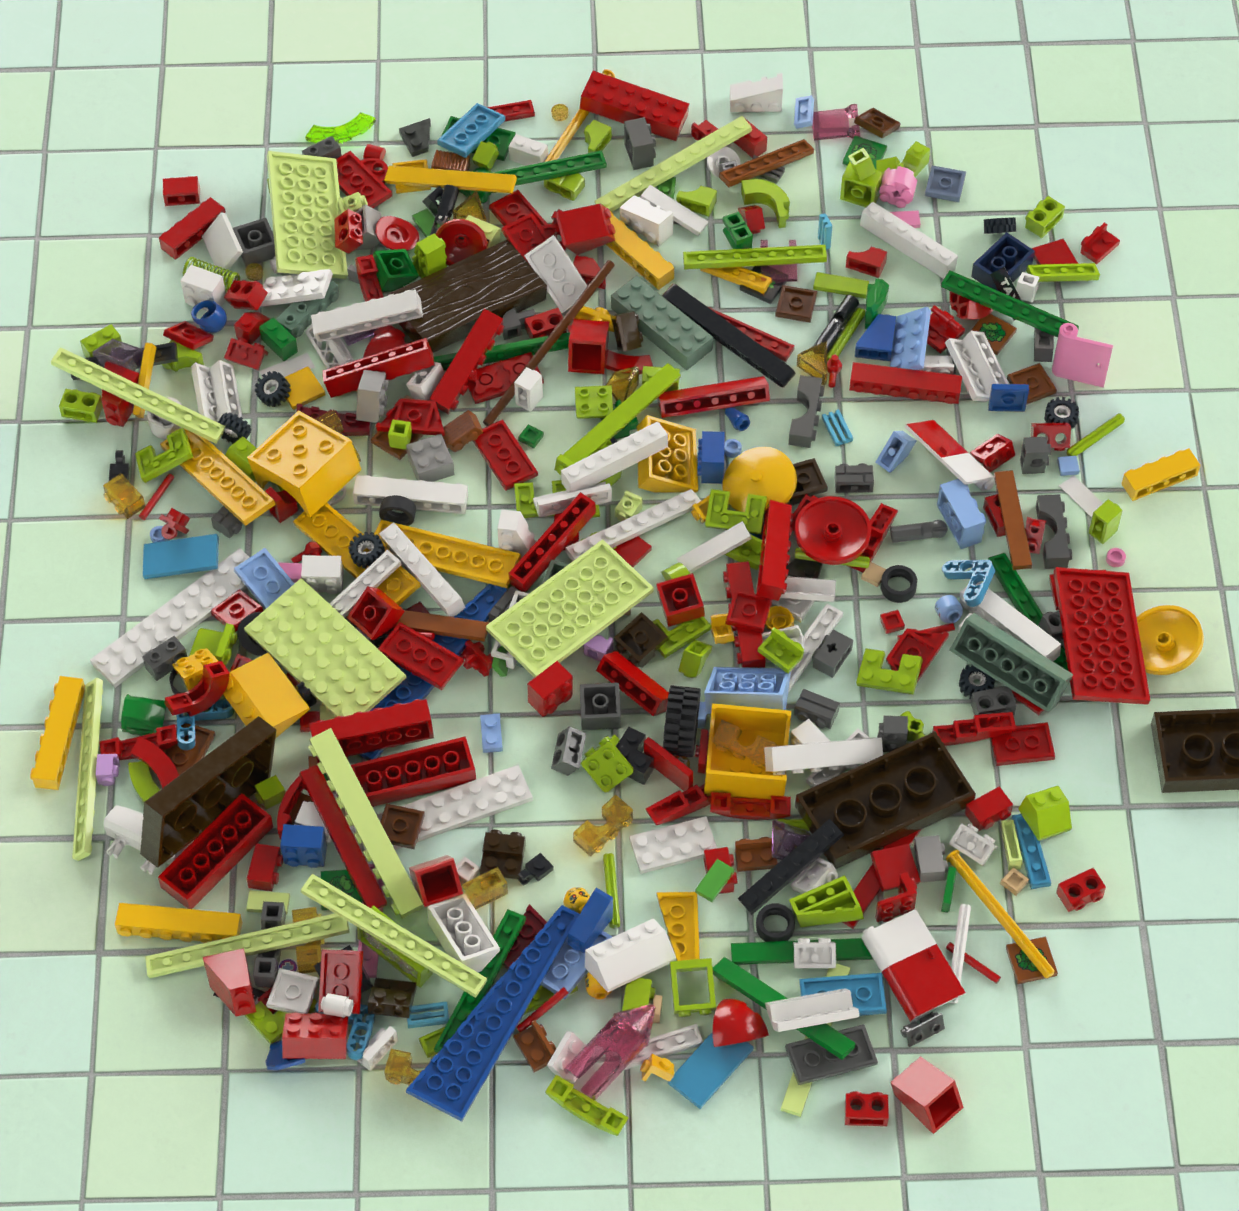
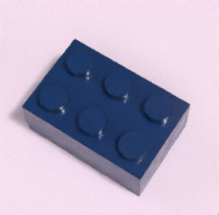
M1006 232L973 263L971 277L981 284L998 291L990 274L1005 267L1009 277L1014 282L1021 276L1022 272L1026 271L1028 265L1033 264L1035 251Z

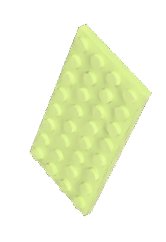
M268 151L267 166L277 272L300 274L302 272L331 269L333 273L332 278L346 279L348 276L346 252L335 247L334 219L342 213L338 201L340 192L336 159Z
M602 539L486 625V630L535 678L556 661L562 662L654 592V587Z
M302 578L244 628L245 632L267 653L269 652L299 683L304 682L306 689L309 688L311 694L335 717L370 711L406 679V675Z

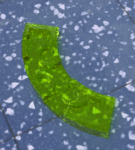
M360 112L353 120L340 126L321 127L313 125L305 138L306 141L318 143L332 136L338 143L352 140L353 137L368 131L374 125L376 119Z

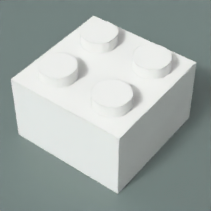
M190 265L180 280L185 303L195 306L202 301L211 300L222 307L226 294L223 276Z
M302 555L301 578L317 593L337 594L343 591L344 571L341 556Z

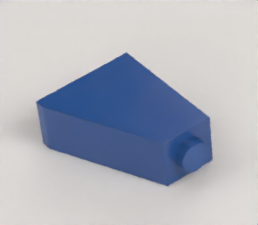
M878 314L857 341L855 357L891 362L896 316Z
M595 888L568 933V944L574 950H580L585 953V949L592 946L613 919L612 896Z

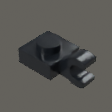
M116 450V464H110V483H129L130 466L129 463H125L123 450Z
M304 682L296 685L297 691L309 707L317 703L316 698L311 694V690L309 688L306 689Z
M539 853L525 864L526 869L518 874L520 876L518 881L523 886L533 878L540 881L554 870V866Z

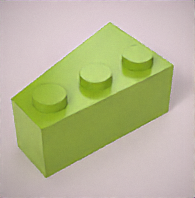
M435 233L417 242L414 249L416 255L412 257V263L421 279L447 267L445 242L442 238H438Z
M845 875L789 899L800 928L864 919L861 906Z

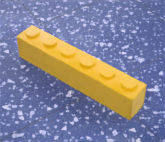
M611 212L610 221L616 231L614 234L615 241L606 245L658 290L674 279L673 264L667 262L658 251H654L646 241L640 239L636 232L631 231L623 221H619Z
M60 676L58 683L54 685V699L49 704L50 714L49 717L45 718V732L40 736V750L36 752L35 768L31 769L30 774L35 788L59 790L84 697L85 684L82 678Z
M119 903L115 928L118 934L126 937L138 935L143 938L159 937L163 940L180 939L184 942L201 941L202 943L240 935L243 922L241 915L238 913Z

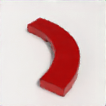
M572 325L567 327L568 332H571ZM607 350L605 368L608 370L642 374L643 366L653 367L650 355L631 356Z
M138 737L130 752L131 756L148 765L155 772L162 788H164L179 776L175 765L159 747L144 738Z

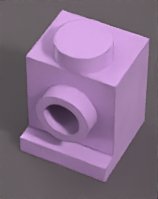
M596 635L583 645L584 655L601 661L605 654L612 652L613 638L609 637L606 640L603 636Z
M97 754L96 778L99 785L111 786L115 784V777H118V767H120L117 754Z

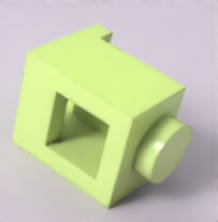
M359 192L344 198H338L342 213L347 209L356 212L363 205H368L365 196Z
M626 490L623 498L615 508V517L623 521L639 514L642 510V497Z

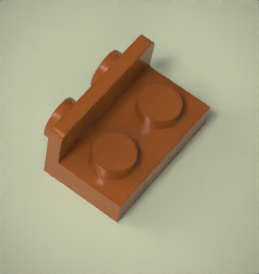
M761 837L754 840L745 838L735 841L737 872L772 869L778 863L775 838Z
M536 1020L531 1022V1027L514 1035L513 1038L532 1071L536 1072L547 1066L556 1047L552 1041L548 1042L545 1037L547 1033L543 1025H538Z

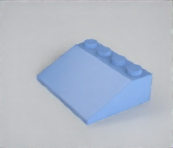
M714 667L704 692L706 714H711L712 703L786 710L791 671L787 674L781 668Z

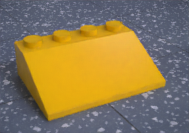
M647 415L637 425V431L658 421L668 434V447L638 462V488L655 493L686 492L690 489L697 492L696 429Z
M269 652L231 671L228 686L223 693L245 726L259 716L277 729L276 738L311 709Z

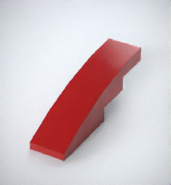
M882 503L870 519L871 537L869 545L860 556L869 557L870 562H872L898 510ZM848 566L862 573L866 569L861 567Z
M1013 712L974 715L973 719L955 720L953 725L933 726L932 732L935 731L944 746L980 741L1016 731Z
M696 784L683 792L678 790L647 807L646 812L655 825H660L710 805L711 796L704 794L705 784L701 786Z

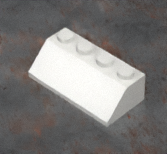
M466 894L428 906V924L447 955L474 971L481 972L500 951V947Z
M654 919L585 949V968L607 992L670 964V961H676V956L666 931Z

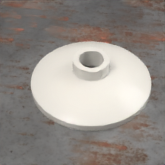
M725 146L707 157V166L710 172L719 178V163L736 160L737 165H740V160L734 150Z

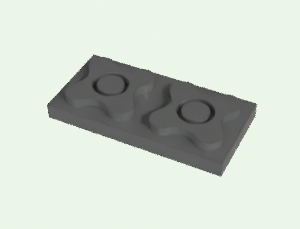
M865 1025L838 1031L856 1043L855 1048L843 1060L810 1038L786 1044L785 1049L798 1085L877 1065L878 1061Z

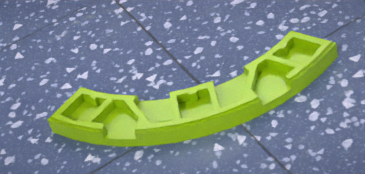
M142 761L128 763L132 784L140 799L145 802L160 791V789L153 781L148 765Z

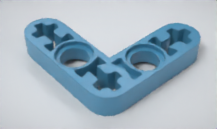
M951 560L942 566V571L947 579H970L963 597L969 607H976L984 599L994 576L995 568L990 560Z
M219 699L209 708L210 711L201 712L191 717L188 713L187 716H184L183 713L176 715L177 740L180 749L191 750L196 744V720L226 719L234 714V709L227 699ZM186 723L191 725L189 728L181 727V725ZM184 735H188V741H185Z
M318 1001L315 1007L316 1013L324 1014L323 1012H318ZM360 1004V1014L348 1016V1024H351L352 1028L347 1042V1055L353 1060L362 1059L363 1052L369 1044L375 1022V1014L367 1015L366 1023L363 1022L364 1015L368 1014V1005ZM363 1029L366 1031V1034L359 1036L355 1032ZM356 1042L359 1043V1049L353 1051L356 1048Z

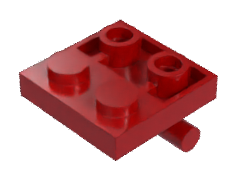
M934 305L931 308L933 313L930 315L927 344L941 354L947 349L945 342L949 338H960L965 333V328L955 321L951 314L942 311Z

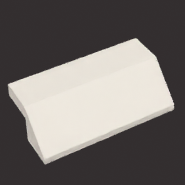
M970 331L962 340L949 338L945 342L972 401L987 402L989 401L992 384H1009L984 332Z
M218 360L209 368L195 362L191 369L199 414L216 422L226 412H230L233 415L237 414L239 418L242 417L233 365Z
M848 989L765 1003L772 1027L777 1032L860 1017L859 1010L853 1007L851 991Z

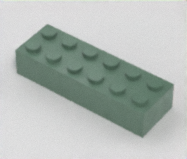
M637 275L611 295V309L617 314L634 311L635 314H638L640 324L637 325L638 331L685 370L691 368L712 351L713 337Z
M976 613L965 619L949 650L1046 712H1050L1057 706L1073 676L1066 669Z

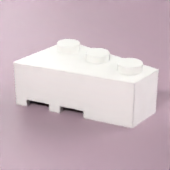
M782 73L777 74V77L769 79L766 76L762 77L760 81L752 82L749 80L730 85V112H782Z
M637 196L631 197L620 207L621 221L631 226L637 233L642 234L649 242L656 244L658 247L673 235L672 211L665 212L658 205L653 207L649 201Z
M501 509L497 529L499 548L520 553L522 558L536 541L534 533L529 531V525L520 511Z

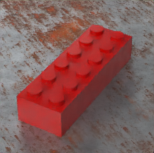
M592 71L581 94L579 109L623 124L624 121L645 117L646 123L650 124L651 133L677 141L687 119L690 103Z
M417 699L405 704L398 703L391 707L375 708L372 711L356 712L353 715L337 716L334 719L318 720L309 724L312 737L331 728L346 757L434 738L427 699Z
M466 736L351 765L372 807L459 786L476 780V771Z
M241 793L158 876L161 888L187 909H193L256 843L273 828L271 815Z

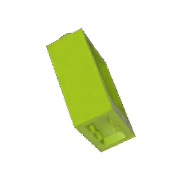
M712 958L670 961L674 1014H679V1017H688L694 1012H699L700 1015L712 1014V1011L716 1010ZM707 970L710 1003L679 1005L676 973Z

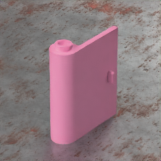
M1072 323L1061 325L1052 373L1057 377L1104 388L1113 345L1077 337L1078 328Z

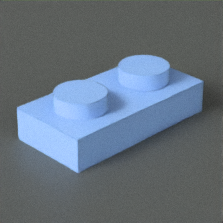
M812 95L796 98L794 117L796 129L813 126L814 98Z
M500 713L480 715L483 753L503 751Z

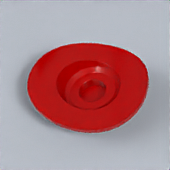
M384 216L376 224L375 232L377 239L388 249H406V251L415 248L416 243L419 242L417 229L404 219Z

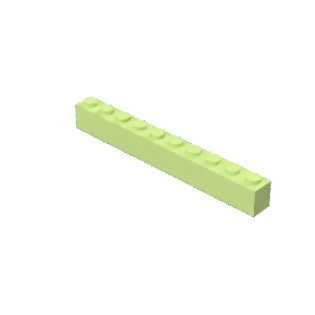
M330 728L310 738L311 745L308 748L313 757H318L320 762L317 765L321 773H326L328 776L327 785L331 792L335 790L338 796L335 800L339 808L345 809L347 815L344 817L349 827L354 826L356 830L354 836L358 844L362 843L366 850L363 851V854L368 862L372 861L375 867L372 871L376 879L381 878L384 884L381 888L386 898L391 897L393 912L395 915L399 914L401 919L422 909L423 903L332 729Z

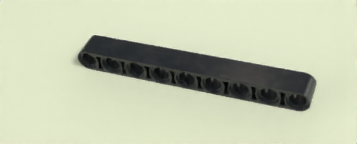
M672 283L662 296L709 333L713 339L778 386L784 388L795 376V371L789 365L678 285Z

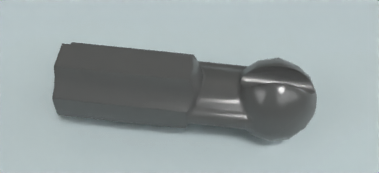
M942 520L890 527L892 543L942 538L948 531L947 524Z

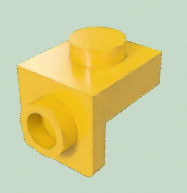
M710 495L699 503L692 505L693 511L691 513L696 521L700 520L702 524L706 522Z
M728 613L710 616L711 632L715 644H726L734 641L731 626L725 624Z
M651 1054L649 1059H645L640 1067L642 1080L646 1081L650 1074L653 1073L670 1082L674 1076V1064L666 1058H660Z

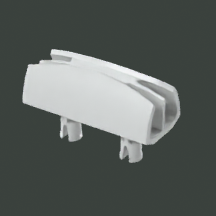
M117 805L108 813L104 819V829L108 836L115 839L106 851L109 856L113 854L117 859L125 845L140 850L143 813ZM188 846L167 860L166 863L171 864ZM147 859L141 866V869L144 872L148 870L150 875L156 868Z

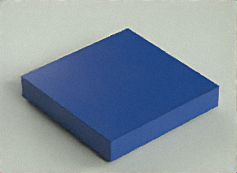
M992 384L988 411L1024 412L1028 399L1029 385Z

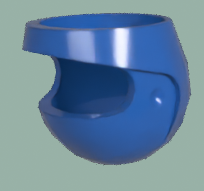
M202 301L196 304L191 311L193 321L206 332L217 333L226 325V312L214 301ZM208 308V311L201 319L196 317L200 309Z

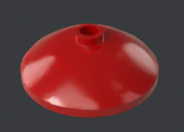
M454 219L447 221L436 232V236L442 238L445 242L446 264L449 266L487 249V239L483 230L469 220Z

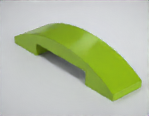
M555 1075L545 1091L551 1099L573 1115L612 1135L618 1136L629 1117L610 1107L608 1109L576 1090L572 1083L558 1075Z

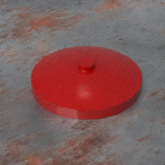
M827 496L815 499L801 509L795 522V538L798 546L808 557L823 564L840 565L851 562L862 555L870 542L871 523L867 514L859 505L846 498Z

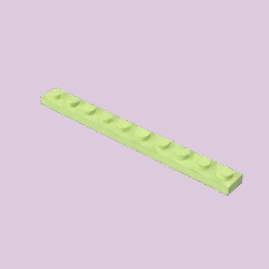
M741 116L594 202L595 204L601 203L613 212L631 197L641 196L650 185L653 187L660 185L750 133L752 127Z
M61 347L51 360V365L217 444L225 431L224 425Z
M95 678L87 683L84 692L72 859L77 861L89 856L92 851L93 817L95 814L94 801L97 780L96 764L100 744L99 730L101 728L100 716L103 695V680Z
M312 874L301 888V893L473 997H477L487 982V978L316 875Z
M334 913L145 956L147 976L153 978L205 966L203 961L205 956L244 948L245 955L250 956L350 933L348 921Z

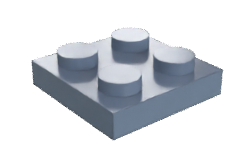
M932 165L925 196L960 202L966 171Z

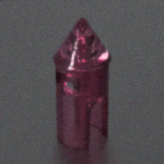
M648 1004L614 1013L609 1022L563 1069L564 1073H571L579 1079L605 1054V1061L602 1066L581 1088L585 1095L596 1100L645 1047H648L656 1007L653 1004Z

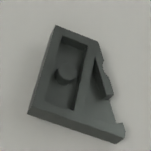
M430 118L399 128V133L412 157L428 152L431 127Z
M795 558L786 566V569H789L788 576L818 579L823 563Z

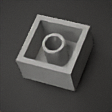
M363 371L357 393L356 420L378 423L380 416L384 415V408L387 405L388 399L385 391L388 390L389 382L385 380V372Z
M442 434L406 445L407 457L417 481L434 482L455 475L453 460Z

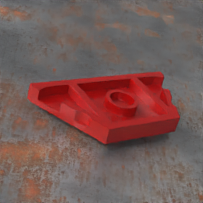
M400 398L395 403V406L385 414L386 418L375 426L377 431L389 432L392 420L394 419L411 422L412 434L434 436L442 434V436H445L436 401Z
M906 628L887 656L886 662L891 670L898 671L903 654L922 657L923 661L917 680L918 683L948 639L949 633H931V630L918 631Z

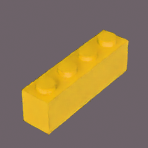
M1190 448L1183 451L1179 450L1173 455L1161 457L1153 463H1146L1135 470H1128L1123 476L1122 486L1131 500L1134 501L1198 476L1200 463Z

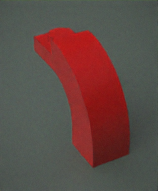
M222 661L206 664L203 666L202 678L194 688L184 693L165 697L164 703L172 716L185 712L190 717L210 708L220 699L228 686L230 672Z

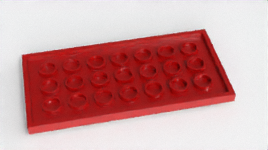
M1055 567L1053 572L1068 671L1073 674L1070 680L1072 699L1148 705L1151 700L1129 573Z

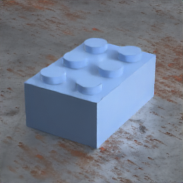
M959 479L941 484L937 507L960 549L981 543L986 519L984 514L978 510L976 500L972 499L968 485H965Z

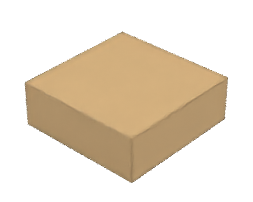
M870 562L869 567L861 575V579L878 587L886 569Z
M1013 867L1001 880L1000 884L1017 896L1029 883V879Z
M655 995L651 1021L653 1023H660L662 996Z

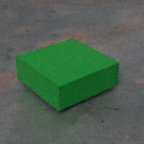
M528 424L519 435L518 441L535 448L543 438L544 432Z

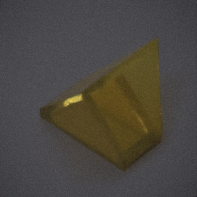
M477 190L454 209L453 220L466 219L470 215L487 222Z
M826 341L797 355V367L811 377L822 378L823 385L827 384L828 374Z
M637 366L613 372L606 385H612V395L616 401L620 399L621 403L624 402L639 385V368Z

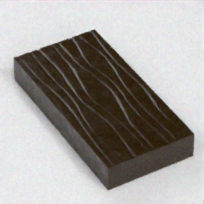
M507 239L387 294V296L403 293L407 290L417 291L421 298L423 317L398 324L413 342L427 338L430 348L434 353L466 338L484 308L501 318L513 308L517 314L546 300L547 285Z
M1239 709L1154 712L1151 729L1162 793L1239 790Z
M258 716L146 800L143 810L140 855L157 868L195 840L241 793L247 798L256 793L255 785L271 777L277 729Z
M934 731L797 794L795 807L811 834L829 819L844 834L842 838L824 852L827 860L837 869L966 809V804L975 800L976 793Z

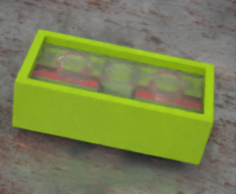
M374 905L371 907L372 910L394 922ZM357 927V939L375 951L409 980L417 982L418 987L421 988L433 974L432 971Z

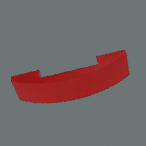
M373 254L356 257L357 275L365 302L371 299L383 298L384 296L376 275L378 269Z
M176 724L156 728V733L139 736L155 744L162 751L178 743ZM119 737L100 741V754H117L119 760L135 759V757L131 756L130 752L138 737L120 740Z
M300 775L286 791L279 807L277 829L280 840L283 824L293 825L290 813L303 789L307 791Z
M711 792L710 812L726 817L748 820L785 818L791 815V797L771 796V799L731 797V793Z

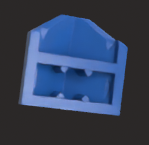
M282 1041L271 1043L270 1051L265 1061L267 1070H281L306 1063L305 1058H283Z

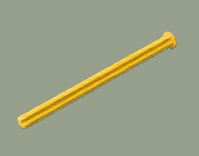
M603 70L602 74L615 78V74L611 70ZM578 110L544 162L557 160L589 114L588 111Z
M958 850L952 851L946 857L947 862H950L957 869L958 873L1045 978L1051 977L1054 974L1052 966L959 855L960 852Z

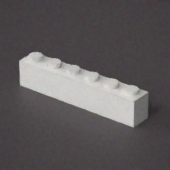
M872 202L862 211L860 226L944 279L949 270L954 271L956 269L958 255L878 204Z
M407 290L395 295L390 294L383 298L371 299L363 303H354L351 306L338 307L334 310L322 311L311 315L313 334L318 342L423 317L421 298L416 290Z
M657 421L561 470L562 484L568 492L587 489L667 448L668 434Z
M356 475L353 499L354 504L380 506L381 501L385 497L398 495L413 501L416 505V510L465 514L468 501V485Z
M394 522L379 533L384 545L401 561V564L420 582L423 589L447 616L454 617L466 608L458 593Z
M967 587L960 591V604L965 610H969L972 614L976 613L1051 661L1060 656L1061 643L989 588L981 604L976 607H969L964 600L963 595Z
M882 738L764 747L766 771L773 772V775H784L786 770H792V773H804V769L810 768V772L822 771V767H828V770H838L840 765H846L847 768H856L858 764L867 763L883 755Z

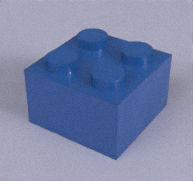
M702 431V439H698L697 476H701V483L723 484L725 432Z
M283 824L280 847L284 864L292 867L299 865L311 868L324 867L327 852L324 827Z

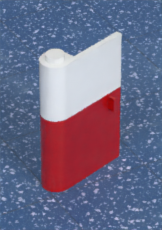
M935 420L905 425V428L965 485L974 483L981 491H988L995 485L994 476Z
M916 909L876 928L871 926L863 931L864 935L861 939L911 1023L919 1021L920 1018L928 1015L931 1010L966 994Z

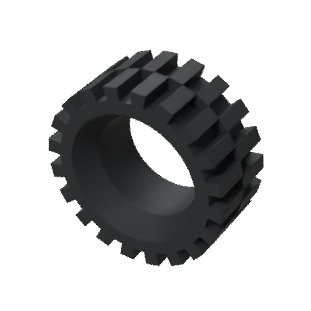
M670 685L663 748L672 755L694 756L701 695L700 688Z

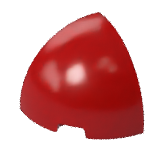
M950 291L951 309L957 312L956 316L958 318L976 320L986 317L993 311V309Z
M396 328L379 332L368 343L363 358L405 345V334Z
M724 999L718 1004L713 1018L714 1047L732 1045L769 1036L766 1024L759 1013L753 1012L746 1006L745 1002L736 999Z

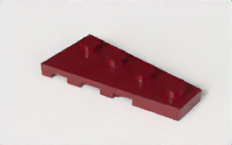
M297 404L296 412L301 411L343 436H370V422L356 420V414L347 412L342 414L338 413L337 410L330 409L325 411L320 410L319 407L312 406L308 408L303 407V404Z

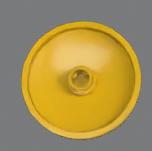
M757 447L741 453L729 464L724 474L722 487L723 491L730 492V506L735 511L745 512L748 494L767 496L766 508L770 500L787 504L795 491L797 475L791 460L783 452L771 447Z
M1162 605L1148 609L1137 617L1146 673L1153 675L1173 674L1187 668L1199 656L1204 643L1203 630L1196 616L1187 609L1174 605Z

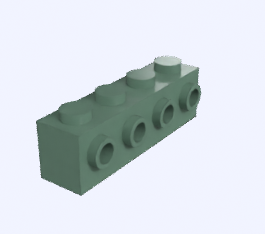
M331 280L325 298L294 302L276 320L295 338L301 336L304 330L312 324L311 315L322 311L325 312L327 307L338 299V284Z

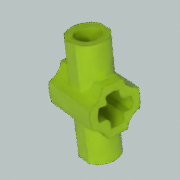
M910 711L900 715L908 716L907 741H915L925 736L923 733L924 724L921 719H915Z

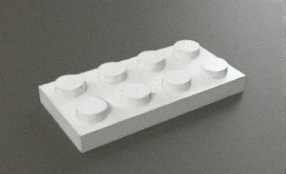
M553 235L524 256L547 285V291L561 313L565 314L587 288V284L557 238Z
M331 269L266 278L263 288L268 294L260 307L325 298L333 273Z
M706 816L629 836L640 874L704 858V850L717 848Z

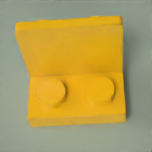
M205 648L197 650L193 655L178 659L172 666L181 676L187 691H189L201 680L203 666L218 662V660Z

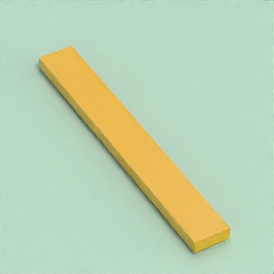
M389 165L384 181L386 184L435 188L453 185L461 190L513 193L517 177L510 174Z

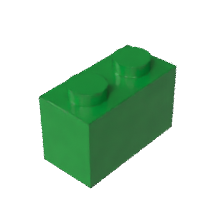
M274 317L259 327L261 340L283 361L298 352L296 338Z

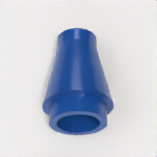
M729 407L725 410V415L736 430L744 431L749 427L750 420L748 415L734 407Z

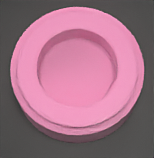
M1112 548L1107 552L1106 561L1110 566L1121 567L1125 563L1126 554L1123 550Z

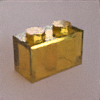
M119 474L103 485L105 491L103 495L107 502H112L115 505L116 511L120 515L123 514L127 519L145 508L143 496L122 474Z
M497 867L462 884V891L476 910L507 895L508 886Z

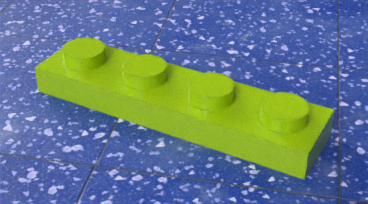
M1095 263L1028 265L1026 269L1028 274L1039 277L1038 282L1099 280L1100 277Z

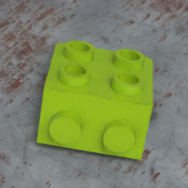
M612 385L575 387L576 417L578 419L605 418L613 411Z
M226 623L223 632L200 628L189 656L199 649L207 648L218 661H222L226 666L231 658L232 648L236 644L238 636L235 633L234 625Z
M615 734L610 738L608 736L604 737L598 743L600 746L596 749L591 747L584 753L585 758L580 763L605 793L609 792L634 772L631 764L616 747L620 739Z

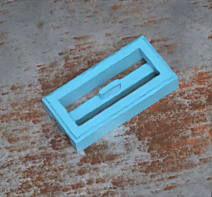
M824 213L819 215L818 239L821 245L826 246L827 250L831 247L832 224Z
M839 409L835 413L829 412V415L822 414V420L835 446L853 441V436ZM836 417H837V419H838V421H839V423H840V425H841V427H842V429H843V431H844V433H845V435H846L847 438H845V436H844V434H843V432H842V430H841V428H840V426H839V424H838V422H837V420H836ZM830 419H831L832 423L834 424L835 429H836L837 433L839 434V436H840V438H841L840 441L838 440V438H837V436H836V434H835V432H834V430H833V428H832V426H831V424H830V422H829Z
M447 1002L412 1006L410 1017L407 1018L408 1029L447 1024L449 1021ZM444 1009V1011L411 1015L414 1012Z

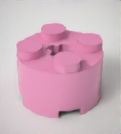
M898 166L897 169L890 170L888 168L885 170L879 190L881 201L896 205L898 208H904L906 204H909L913 200L918 181L913 176L914 172Z

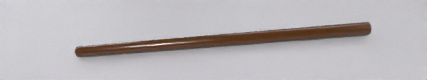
M607 260L518 377L526 367L535 370L613 269L615 264L612 261ZM514 382L483 420L486 426L494 423L515 396Z

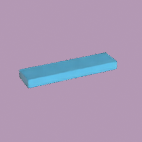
M1022 814L1012 815L1011 820H1014L1030 888L1036 889L1051 886V879L1040 841H1038Z

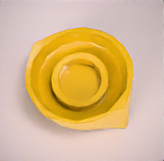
M774 606L770 608L765 626L770 631L774 627L776 629L794 626V617L787 608Z

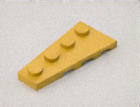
M657 892L658 903L676 961L700 959L697 893Z

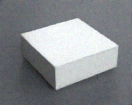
M466 857L456 866L459 879L467 885L480 872V867Z

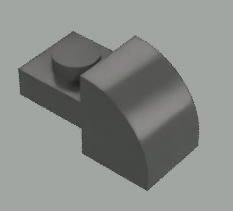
M513 308L505 313L503 316V326L505 327L502 332L504 340L522 336L521 329H525V318L536 315L534 309L516 314Z

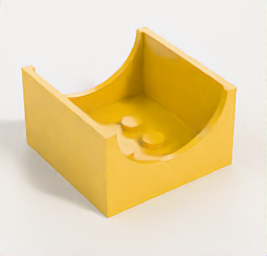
M297 411L247 457L256 482L261 489H264L268 482L277 484L295 498L310 518L361 471L351 439L301 411Z
M712 703L704 794L711 796V792L731 793V797L771 799V796H784L787 780L786 771L784 775H773V772L766 771L764 747L788 745L791 711Z

